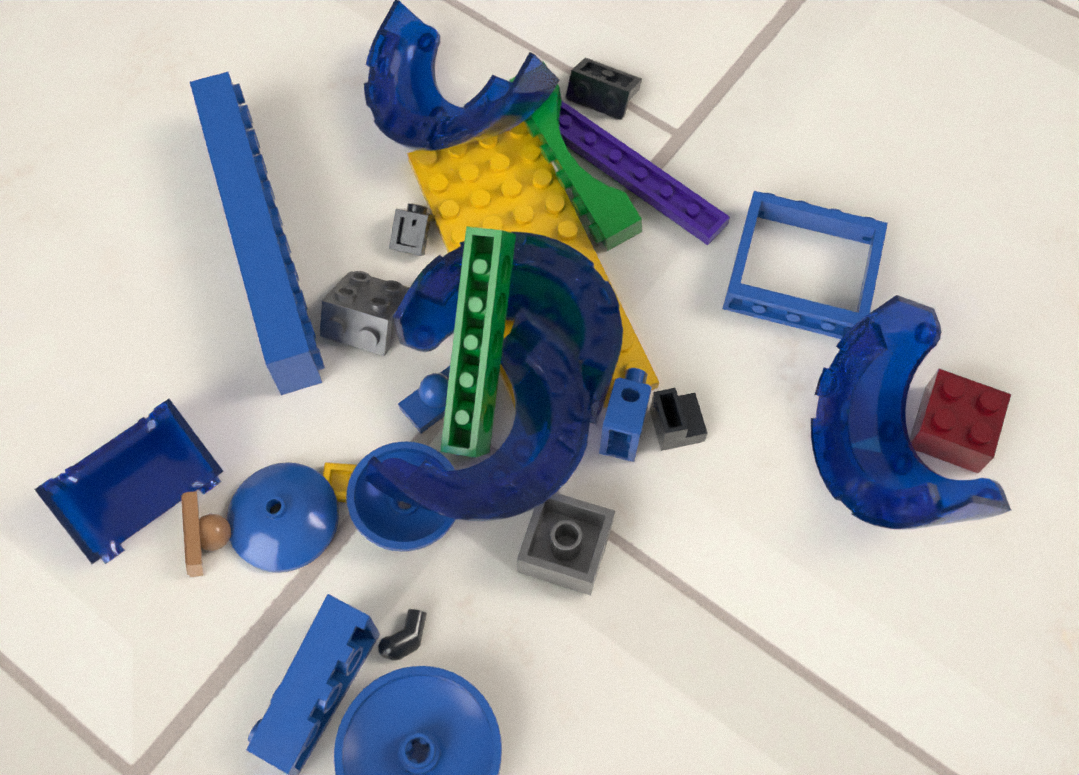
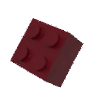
M938 369L925 387L907 448L979 473L995 456L1011 394Z

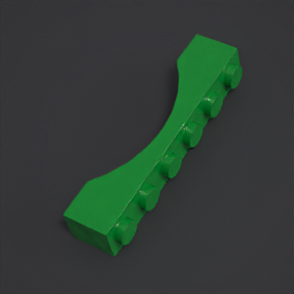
M543 61L511 78L509 81L512 93L508 96L514 109L517 112L523 111L527 118L524 120L528 132L532 138L538 136L542 142V145L539 147L548 164L554 162L559 170L555 174L564 190L569 188L573 193L574 198L571 200L577 213L580 216L586 215L591 224L588 226V229L597 244L602 242L607 251L640 234L642 232V218L627 194L593 178L579 166L567 150L559 130V115L562 105L560 87L545 62Z

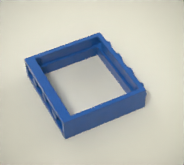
M753 191L722 309L858 344L868 325L888 223L875 220L872 217L845 213L839 209H828L812 205L801 200L795 201L778 197L772 193ZM757 217L869 244L870 248L857 311L854 312L742 284L741 279Z

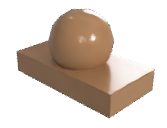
M197 491L185 492L181 495L185 565L189 577L203 576L202 549L216 551L223 548L231 537V528L229 522L218 514L210 513L199 518Z

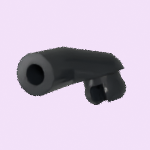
M409 609L404 629L390 637L382 638L378 645L379 654L383 658L395 661L415 652L421 644L427 613L421 610Z

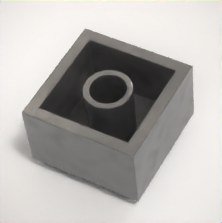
M541 488L517 557L518 573L591 595L613 526L615 511Z

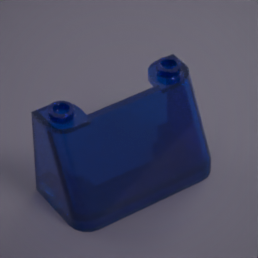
M169 398L155 407L154 411L148 414L149 417H142L137 423L87 457L65 469L66 473L50 478L34 489L91 564H94L99 559L107 564L125 551L121 544L178 504L183 493L195 492L199 489L202 495H204L222 482L218 475L224 471Z

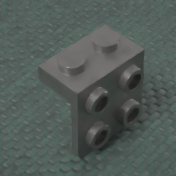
M363 271L347 273L322 300L320 337L385 356L390 349L393 319L411 298L412 289L403 286L397 281H386L372 277Z

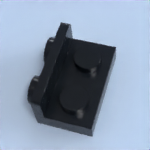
M585 57L571 70L565 97L569 101L622 120L625 117L628 102L640 89L642 78Z

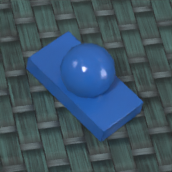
M450 366L440 373H432L425 376L419 388L398 403L399 409L421 434L444 417Z

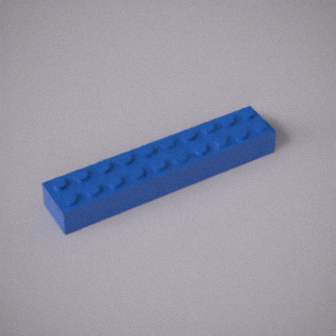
M229 72L190 81L265 364L281 395L321 384L322 379L319 370L324 369L325 365L315 341V331L307 313L308 308L302 289L299 286V277L290 255L291 250L286 234L282 228L283 222L274 201L275 195L270 180L267 177L268 171L263 156L260 153V144L255 129L249 130L253 128V120L248 105L241 106V104L246 102L240 83L233 85Z

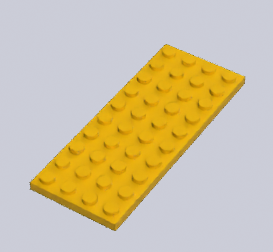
M525 115L409 152L407 156L430 213L435 215L436 227L459 280L466 226L503 230L516 234L499 373L524 432L528 437L608 407L615 379H624L626 370L629 368H638L645 371L648 375L646 384L652 387L651 390L659 387V380L566 191L562 188L556 177V171L552 163H547L539 146L542 145V142L538 136L532 138L524 123V120L527 118Z

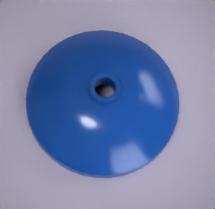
M405 441L386 444L366 455L352 472L347 486L346 500L350 518L362 536L381 548L406 552L430 546L450 530L460 511L462 493L458 474L444 455L430 446ZM403 500H408L412 503L408 509H402L398 505Z
M277 463L256 471L239 486L229 504L226 520L231 528L230 543L243 560L263 571L275 573L289 572L308 565L325 551L336 533L339 521V504L332 486L315 469L299 463ZM281 504V509L277 513L270 514L272 506Z

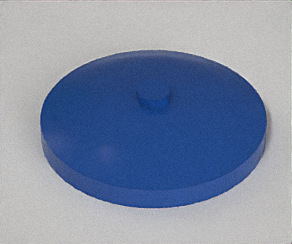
M411 666L397 669L379 677L366 686L346 710L339 725L334 746L336 775H499L502 760V741L499 726L493 710L485 697L463 677L451 671L432 666Z

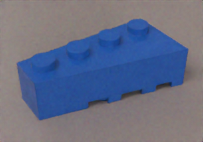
M327 594L281 684L275 690L263 718L258 720L248 736L250 743L246 751L288 775L300 774L380 636V632L369 615Z

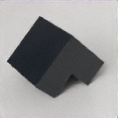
M676 387L653 392L650 414L661 451L705 442L708 432L695 392L678 396Z

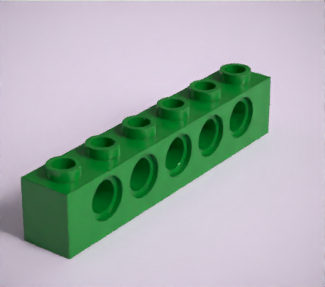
M466 226L440 452L474 458L490 453L516 238L514 233Z

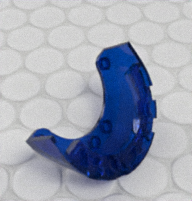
M395 0L379 27L368 53L366 65L369 67L368 82L364 83V95L366 105L371 108L375 119L373 120L374 123L388 138L409 149L432 151L491 138L514 128L532 115L549 98L560 79L535 54L529 52L513 82L492 74L482 90L466 103L464 107L453 105L443 97L435 78V61L441 40L439 32L432 26L422 22L401 1Z
M511 232L516 234L506 320L519 322L536 329L556 346L564 359L568 371L569 393L567 404L569 410L576 417L597 425L622 348L623 327L619 311L620 305L609 281H605L594 268V263L571 246L543 235ZM465 241L460 242V247L443 257L438 255L410 286L393 316L400 344L416 351L430 352L454 333Z
M899 295L894 296L866 315L844 335L836 346L840 350L834 357L830 367L823 368L814 395L819 396L816 418H811V442L815 463L825 486L835 500L841 501L852 511L851 515L871 525L888 529L910 530L982 520L1011 511L1006 494L997 481L989 478L974 480L946 478L930 469L913 448L906 425L907 395L918 367L929 352L937 346L942 331L934 308Z
M523 306L517 313L510 333L503 339L501 365L508 375L514 391L515 417L512 429L501 447L486 460L474 466L454 471H441L427 460L420 466H416L401 458L393 457L381 462L373 456L368 461L366 481L391 498L454 519L493 521L514 517L534 509L554 496L566 484L581 462L588 445L587 440L592 419V408L589 389L586 390L583 378L579 372V363L565 343Z

